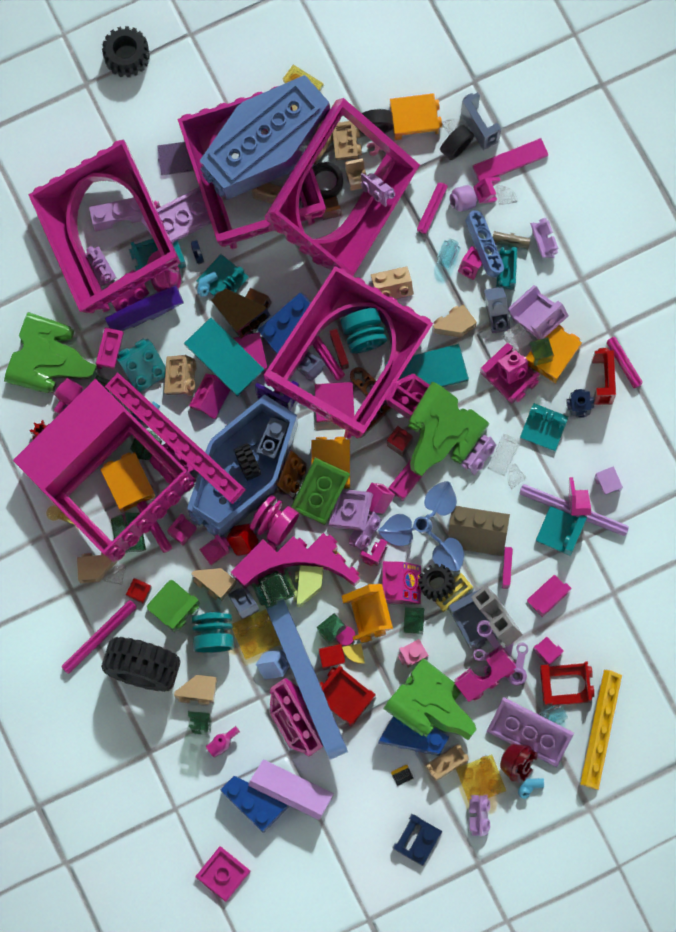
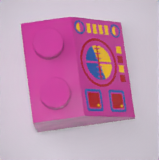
M383 561L382 587L387 604H421V589L418 579H421L419 576L421 565L407 562Z

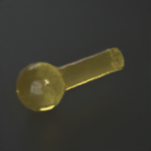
M53 505L47 509L46 515L48 519L52 521L60 519L75 525L57 506Z

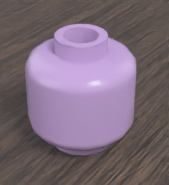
M470 185L453 189L449 196L451 206L460 212L474 208L478 200L474 189Z

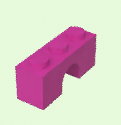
M502 645L486 656V661L491 666V670L487 675L478 676L469 668L454 679L455 685L468 702L472 699L474 701L478 700L483 696V691L488 688L493 689L499 684L501 678L504 676L507 678L515 672L516 663Z

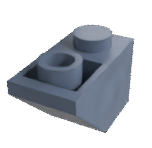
M503 287L484 290L486 309L492 333L511 330L507 297Z
M270 417L256 452L275 459L284 443L289 423Z

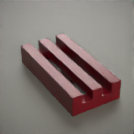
M337 328L330 330V338L342 370L348 369L349 362Z

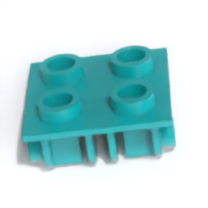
M220 254L196 282H199V279L215 271L218 280L211 283L209 292L215 296L216 293L224 289L236 293L249 276L244 273L242 267H237Z
M533 403L520 438L556 451L569 416Z

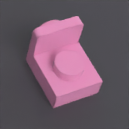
M419 639L405 647L399 648L400 654L397 655L402 665L406 664L408 668L429 656Z

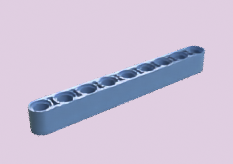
M282 599L266 606L328 758L331 760L347 753V747L285 600Z

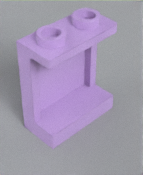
M535 285L508 308L513 321L541 341L569 316L561 302L557 301L554 303L541 294Z

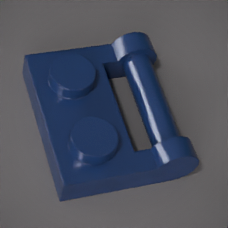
M411 814L408 825L392 849L424 866L442 831L418 816ZM418 824L422 828L408 851L404 846Z

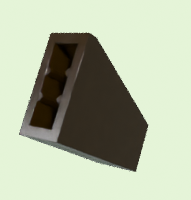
M228 289L216 293L214 298L211 299L216 309L240 339L271 316L264 305Z

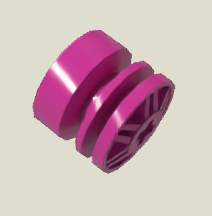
M271 495L257 509L250 529L256 531L259 528V535L269 530L266 540L272 542L275 546H279L294 527L300 513L290 506L280 511L283 502L279 500L275 504L276 497Z

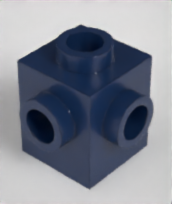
M577 389L570 393L569 399H566L567 410H570V416L584 418L590 415L591 408H594V397H590V391Z

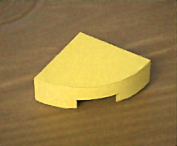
M361 644L342 647L348 659L358 664H365Z

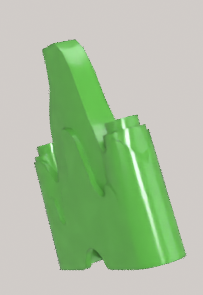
M28 312L19 333L21 342L24 344L23 348L12 353L4 382L39 392L53 393L56 382L53 379H90L94 377L97 366L84 360L74 348L56 341L72 340L74 329L60 322Z
M431 382L409 420V428L416 432L420 429L418 443L410 462L411 470L417 475L423 476L430 466L442 461L452 447L451 459L461 464L473 450L489 426V422L472 409L466 410L462 408L459 410L458 399L439 384Z
M424 658L411 672L405 684H402L383 708L421 736L427 737L434 728L431 724L442 731L456 733L467 740L476 731L475 723L455 702L461 694L455 682Z

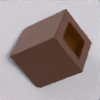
M337 196L323 200L326 207L322 216L323 220L341 216V206L338 203Z

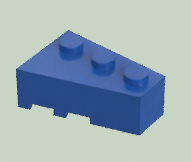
M301 292L258 329L277 354L311 303Z
M393 716L378 744L440 756L450 736L436 728H433L427 737L421 736Z
M233 776L220 789L221 792L264 833L290 806L248 786L249 782Z

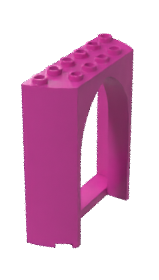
M263 92L254 93L248 98H237L234 102L228 104L221 103L212 109L205 108L192 115L185 114L177 119L217 242L222 247L229 245L231 249H236L237 242L274 231L273 225L266 219L232 230L222 197L214 190L215 187L212 182L208 183L204 179L203 173L200 170V159L237 106ZM312 167L304 179L299 197L303 207L299 209L300 221L307 220L309 226L315 223L314 219L316 217H322L326 210Z
M338 99L330 108L267 211L265 219L273 225L272 228L276 232L283 233L288 242L296 244L299 247V251L311 256L312 261L317 265H322L330 270H333L335 266L343 268L351 276H354L420 164L346 99ZM344 116L386 152L385 157L374 174L384 184L386 183L394 189L395 196L392 199L386 200L387 206L385 207L380 202H377L368 192L363 191L350 215L338 229L324 237L312 239L304 232L300 221V191L307 173L338 122Z
M124 139L114 142L107 149L98 151L97 155L83 160L75 168L67 169L61 176L50 179L49 183L36 187L33 192L28 194L80 312L94 313L95 310L99 309L107 312L111 310L108 305L109 302L166 270L174 274L179 271L178 265L181 263ZM98 181L115 182L129 190L135 198L162 256L104 290L101 289L87 258L77 227L78 211L82 198L92 183Z
M335 266L265 372V382L267 386H271L274 389V392L285 394L344 429L345 438L350 439L352 436L360 438L433 323L428 317L416 314L412 308L399 304L395 298L382 294L378 288L368 286L361 278H355L347 270ZM375 308L378 309L380 319L389 335L390 358L385 369L352 419L289 380L317 337L329 324L353 312Z

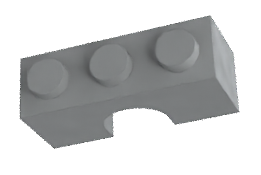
M487 585L471 596L478 609L489 620V625L496 636L507 647L523 635L499 598Z

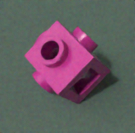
M516 350L497 361L498 374L509 385L528 374V361Z

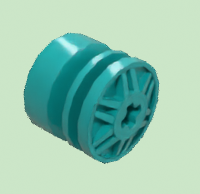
M369 308L356 311L345 316L340 321L344 334L350 335L346 339L347 344H349L350 353L368 352L387 342L384 328L377 327L382 323L378 309Z
M208 612L193 616L192 624L196 625L192 627V631L201 633V635L193 637V651L216 653L234 649L233 635L224 633L233 629V625L229 623L232 621V615Z

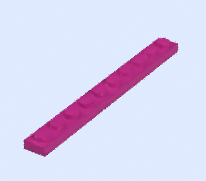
M118 372L107 383L105 387L228 501L234 504L246 490Z

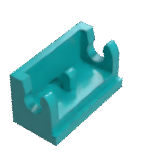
M501 247L499 255L503 262L504 270L496 277V288L515 289L517 247H512L511 250H505L504 247Z

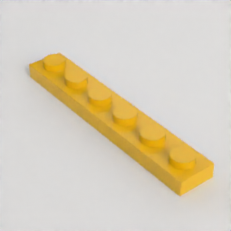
M604 670L580 783V785L599 790L622 679L621 674L611 670Z

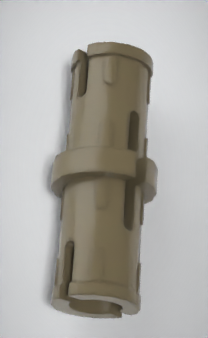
M496 231L493 233L495 243L508 245L509 248L514 246L528 250L531 238L514 235L515 233L506 234Z

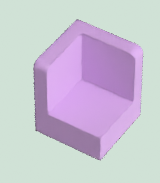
M614 466L595 474L596 483L601 485L604 494H609L616 490L620 492L623 486Z

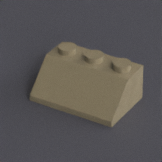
M456 506L451 513L447 538L458 540L463 550L503 556L510 514Z

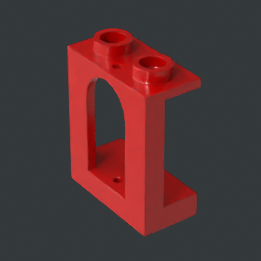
M599 348L598 351H594L591 362L592 364L604 363L605 388H596L594 405L613 404L616 397L614 350Z
M588 661L581 664L549 666L548 664L540 666L544 707L590 703L592 697H595L594 686H590V678H593L592 666H588ZM579 675L585 681V688L581 693L552 696L550 677Z

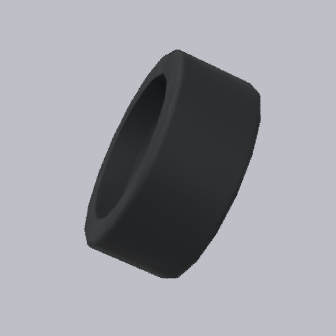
M373 109L362 113L384 134L394 128L393 115L390 110Z
M460 125L446 138L441 145L440 151L449 160H454L469 146L474 138V133L465 125Z
M321 162L313 166L315 177L322 171L334 173L337 179L335 187L331 190H320L323 199L336 197L341 192L344 183L340 168L331 162Z

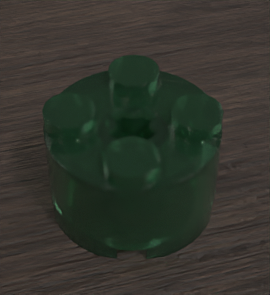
M287 568L282 569L284 573L275 571L258 579L259 583L257 585L255 582L251 583L261 606L264 605L266 608H270L276 605V601L281 598L287 600L295 596L294 591H296V588Z

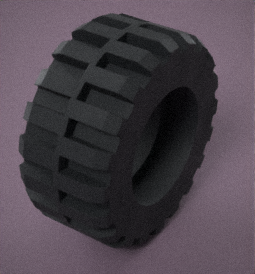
M114 637L108 643L102 662V670L109 677L126 684L148 690L168 692L174 687L181 661L177 654L161 646L133 638Z

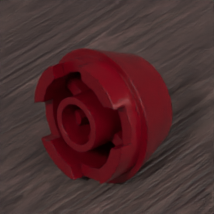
M512 744L504 751L500 768L511 781L520 783V780L525 781L533 771L531 765L533 759L537 760L538 754L532 750L531 746Z

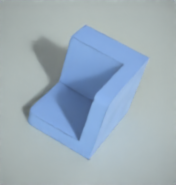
M282 649L264 652L255 664L264 679L283 677L290 667Z

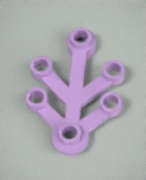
M482 620L477 624V632L480 636L486 637L495 650L501 644L492 633L493 630L489 625L490 622ZM484 624L488 626L486 631L481 630V626ZM514 642L508 647L505 645L504 648L510 657ZM523 642L519 643L516 647L518 656L516 668L514 669V673L518 672L521 675L517 679L513 677L514 673L507 677L509 682L515 686L522 685L527 679V673L523 669L525 655L528 653V646ZM525 646L526 650L524 652H520L519 647ZM481 648L473 651V657L477 661L486 660V656L490 654L489 652H484ZM478 651L483 653L479 658L475 656ZM489 664L484 667L485 675L488 674L486 669L491 667Z

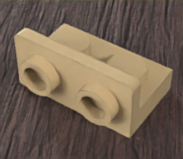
M350 121L338 122L333 131L336 161L357 160L359 155H362L361 144H357V138H360L359 129Z
M188 355L166 357L165 394L194 395V379L197 368L194 358Z

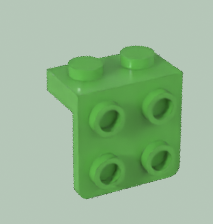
M169 580L148 603L147 609L175 633L177 629L183 628L187 622L186 619L190 615L193 616L198 611L200 602L194 595L191 596L174 580Z

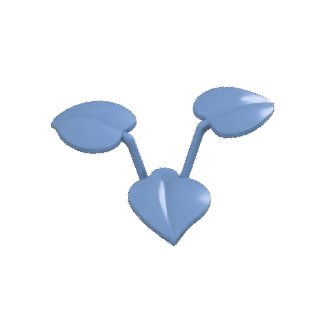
M449 481L441 482L428 491L425 496L424 505L433 512L426 515V517L416 518L413 527L412 521L408 516L396 514L390 517L378 530L379 534L386 541L397 546H405L411 543L413 540L412 531L416 530L421 533H427L440 544L434 548L432 553L435 564H438L439 567L443 564L445 568L448 567L451 571L456 572L463 565L464 550L460 542L454 538H447L443 543L442 540L431 532L432 522L430 518L436 512L439 515L446 516L452 513L456 507V495Z

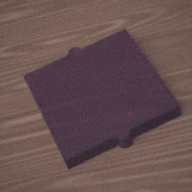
M185 142L157 145L159 154L157 161L160 163L161 175L194 171Z

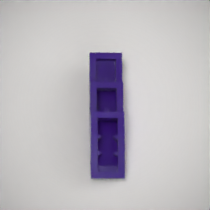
M173 286L111 314L105 320L110 329L124 331L130 327L135 328L149 319L154 320L183 304L184 301L178 287Z

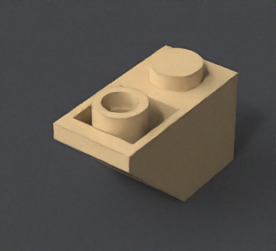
M463 304L460 307L455 306L446 317L443 318L441 316L433 322L432 331L434 334L461 338L476 328L477 322Z
M92 553L82 554V557H77L78 580L80 584L100 582L117 563V560L113 562L103 553L93 556Z
M221 568L196 570L191 573L194 578L192 581L198 587L202 588L204 586L209 590L207 594L214 600L218 598L223 601L237 584L236 580Z
M196 675L176 690L174 696L178 698L179 702L190 703V700L198 701L200 705L214 703L217 678Z

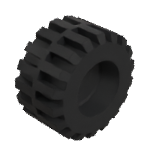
M121 26L117 27L118 30H111V35L107 34L105 36L106 41L102 43V54L105 64L113 74L116 75L118 73L119 77L126 75L129 78L131 74L136 76L138 71H144V66L148 65V59H150L147 39L143 37L141 31L137 33V29L134 27L132 30L129 26H125V29H122ZM123 46H132L136 49L134 55L129 58H120L116 55L117 50Z

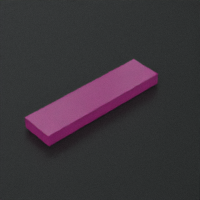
M539 138L477 163L472 168L480 182L484 178L498 177L548 157L549 154L542 139Z

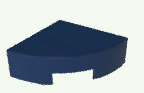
M198 241L191 242V249L197 264L204 263Z

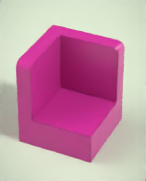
M500 177L484 178L473 186L480 204L497 201L495 196L497 194L493 186L501 181Z
M371 483L366 491L373 494L370 511L384 514L395 496L384 484Z
M181 513L167 532L168 535L184 546L197 530V527Z
M545 637L532 649L549 666L564 652L559 645L556 646L548 637Z

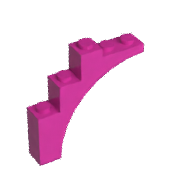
M324 533L308 549L306 548L307 544L301 538L296 539L293 536L278 552H276L277 548L272 542H266L263 539L230 572L231 576L244 588H247L256 579L271 571L291 566L323 567L324 570L331 571L344 578L354 587L360 582L359 572L352 566L349 568L345 564L346 560L339 553L334 554L338 550L337 541L330 534L327 536Z

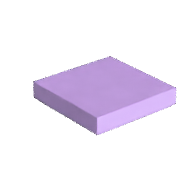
M343 489L332 510L329 526L364 531L373 494L371 492Z

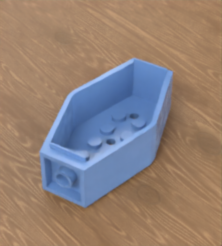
M303 75L242 102L234 110L200 159L202 176L208 183L212 182L215 187L214 190L220 197L224 196L229 200L290 173L329 112V101L306 75ZM296 105L298 108L296 111H292L290 109L291 106ZM267 129L268 134L262 135L261 131ZM238 153L239 157L233 159L232 154Z
M264 395L210 440L205 453L246 490L234 504L227 500L222 505L219 503V500L225 497L204 477L198 474L187 508L189 517H191L190 520L198 526L202 524L213 536L218 534L222 537L265 502L269 496L275 493L298 426L297 415ZM270 417L289 423L284 443L275 459L256 452ZM246 443L249 444L261 471L260 476L249 481L246 480L244 474L240 471L241 467L234 453L235 448Z

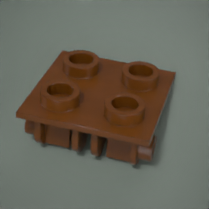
M290 450L277 486L280 494H288L294 499L299 491L302 476L306 473L307 463L292 450Z

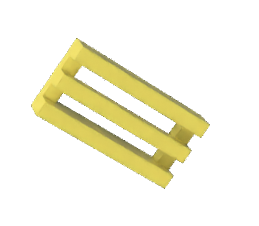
M462 573L454 578L455 583L460 579L463 582L455 587V590H452L453 594L465 585L467 588L446 605L442 604L447 600L445 597L442 598L443 601H439L438 598L436 600V604L443 612L448 609L450 604L460 600L473 589V586Z

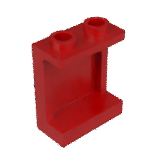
M339 665L337 668L333 667L327 674L329 678L325 683L320 682V685L331 711L352 727L376 698V694L364 687Z

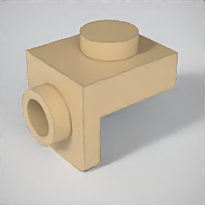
M357 159L345 162L346 176L351 191L362 189L361 174L363 173L367 176L364 160Z

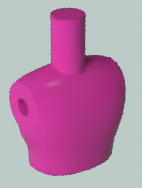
M66 378L54 393L60 400L54 411L60 414L65 405H69L84 388L70 378Z
M235 726L226 734L216 735L206 745L207 750L213 757L224 753L230 747V739L240 733V730Z

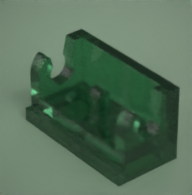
M188 711L190 722L194 723V725H189V728L192 729L191 732L210 738L211 714Z

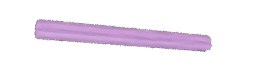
M522 485L520 495L571 514L570 502L528 485ZM591 511V515H584L587 517V522L625 536L628 532L629 526Z

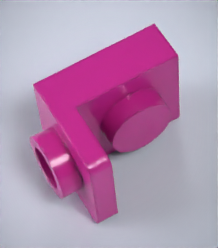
M470 247L458 269L459 273L472 280L476 278L479 269L483 265L475 247Z
M218 534L214 536L215 538L199 549L211 566L230 553L228 549L230 544L224 536L220 538Z
M380 539L379 543L375 542L371 550L373 555L362 551L360 557L363 559L362 561L370 566H373V564L378 566L388 547V542Z

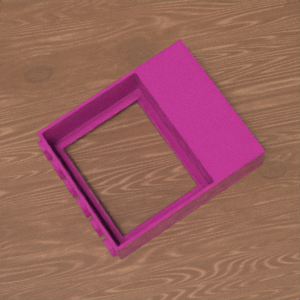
M96 379L13 459L23 472L82 533L113 562L122 559L125 551L135 546L139 538L144 533L149 532L153 524L158 519H162L166 515L167 510L171 506L176 505L180 501L181 496L185 492H189L196 482V479ZM132 434L176 479L111 541L68 496Z

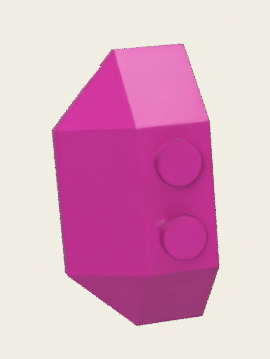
M411 374L394 382L385 400L389 407L410 420L429 384L415 374Z
M286 678L271 687L270 715L288 746L307 756H311L324 746L299 687Z

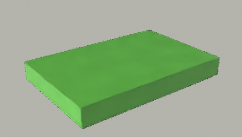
M314 458L291 508L301 515L326 525L350 473L318 458Z

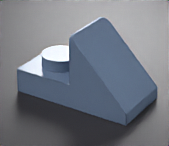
M308 352L297 370L309 381H313L323 371L325 363L322 359Z
M242 586L228 594L242 620L259 611L257 603L247 588Z

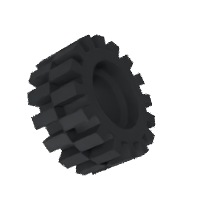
M246 443L235 448L234 453L246 480L249 481L260 476V468L249 444Z
M435 564V567L429 565V570L424 568V574L420 573L421 579H418L423 595L429 600L432 598L434 602H436L437 598L439 601H443L442 597L448 599L447 594H453L452 589L455 590L456 584L448 567L445 568L443 564L440 567L438 564ZM438 577L444 579L442 586L438 588L430 586V582Z

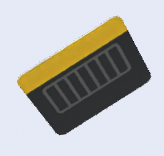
M404 765L391 772L397 786L413 779L408 765Z

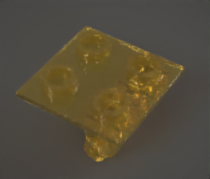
M266 609L232 623V630L245 660L281 645Z
M492 754L456 768L468 802L471 799V795H488V798L506 792Z

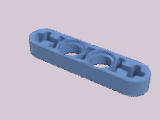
M473 210L466 217L467 227L485 272L490 277L496 278L504 270L503 262L483 214ZM478 233H482L485 239L480 238ZM484 249L490 250L492 255L485 253Z

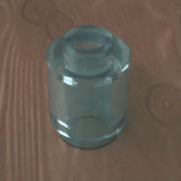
M453 239L444 240L437 255V263L446 268H451L454 265L461 250V247L458 246L459 242Z
M561 704L558 706L554 705L539 713L540 716L558 725L564 723L565 719L568 718Z

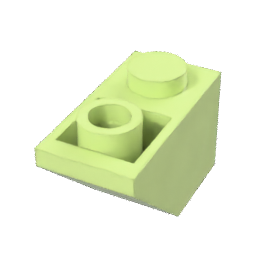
M300 566L299 571H296L295 582H298V590H294L293 601L297 602V607H302L322 590L323 567Z

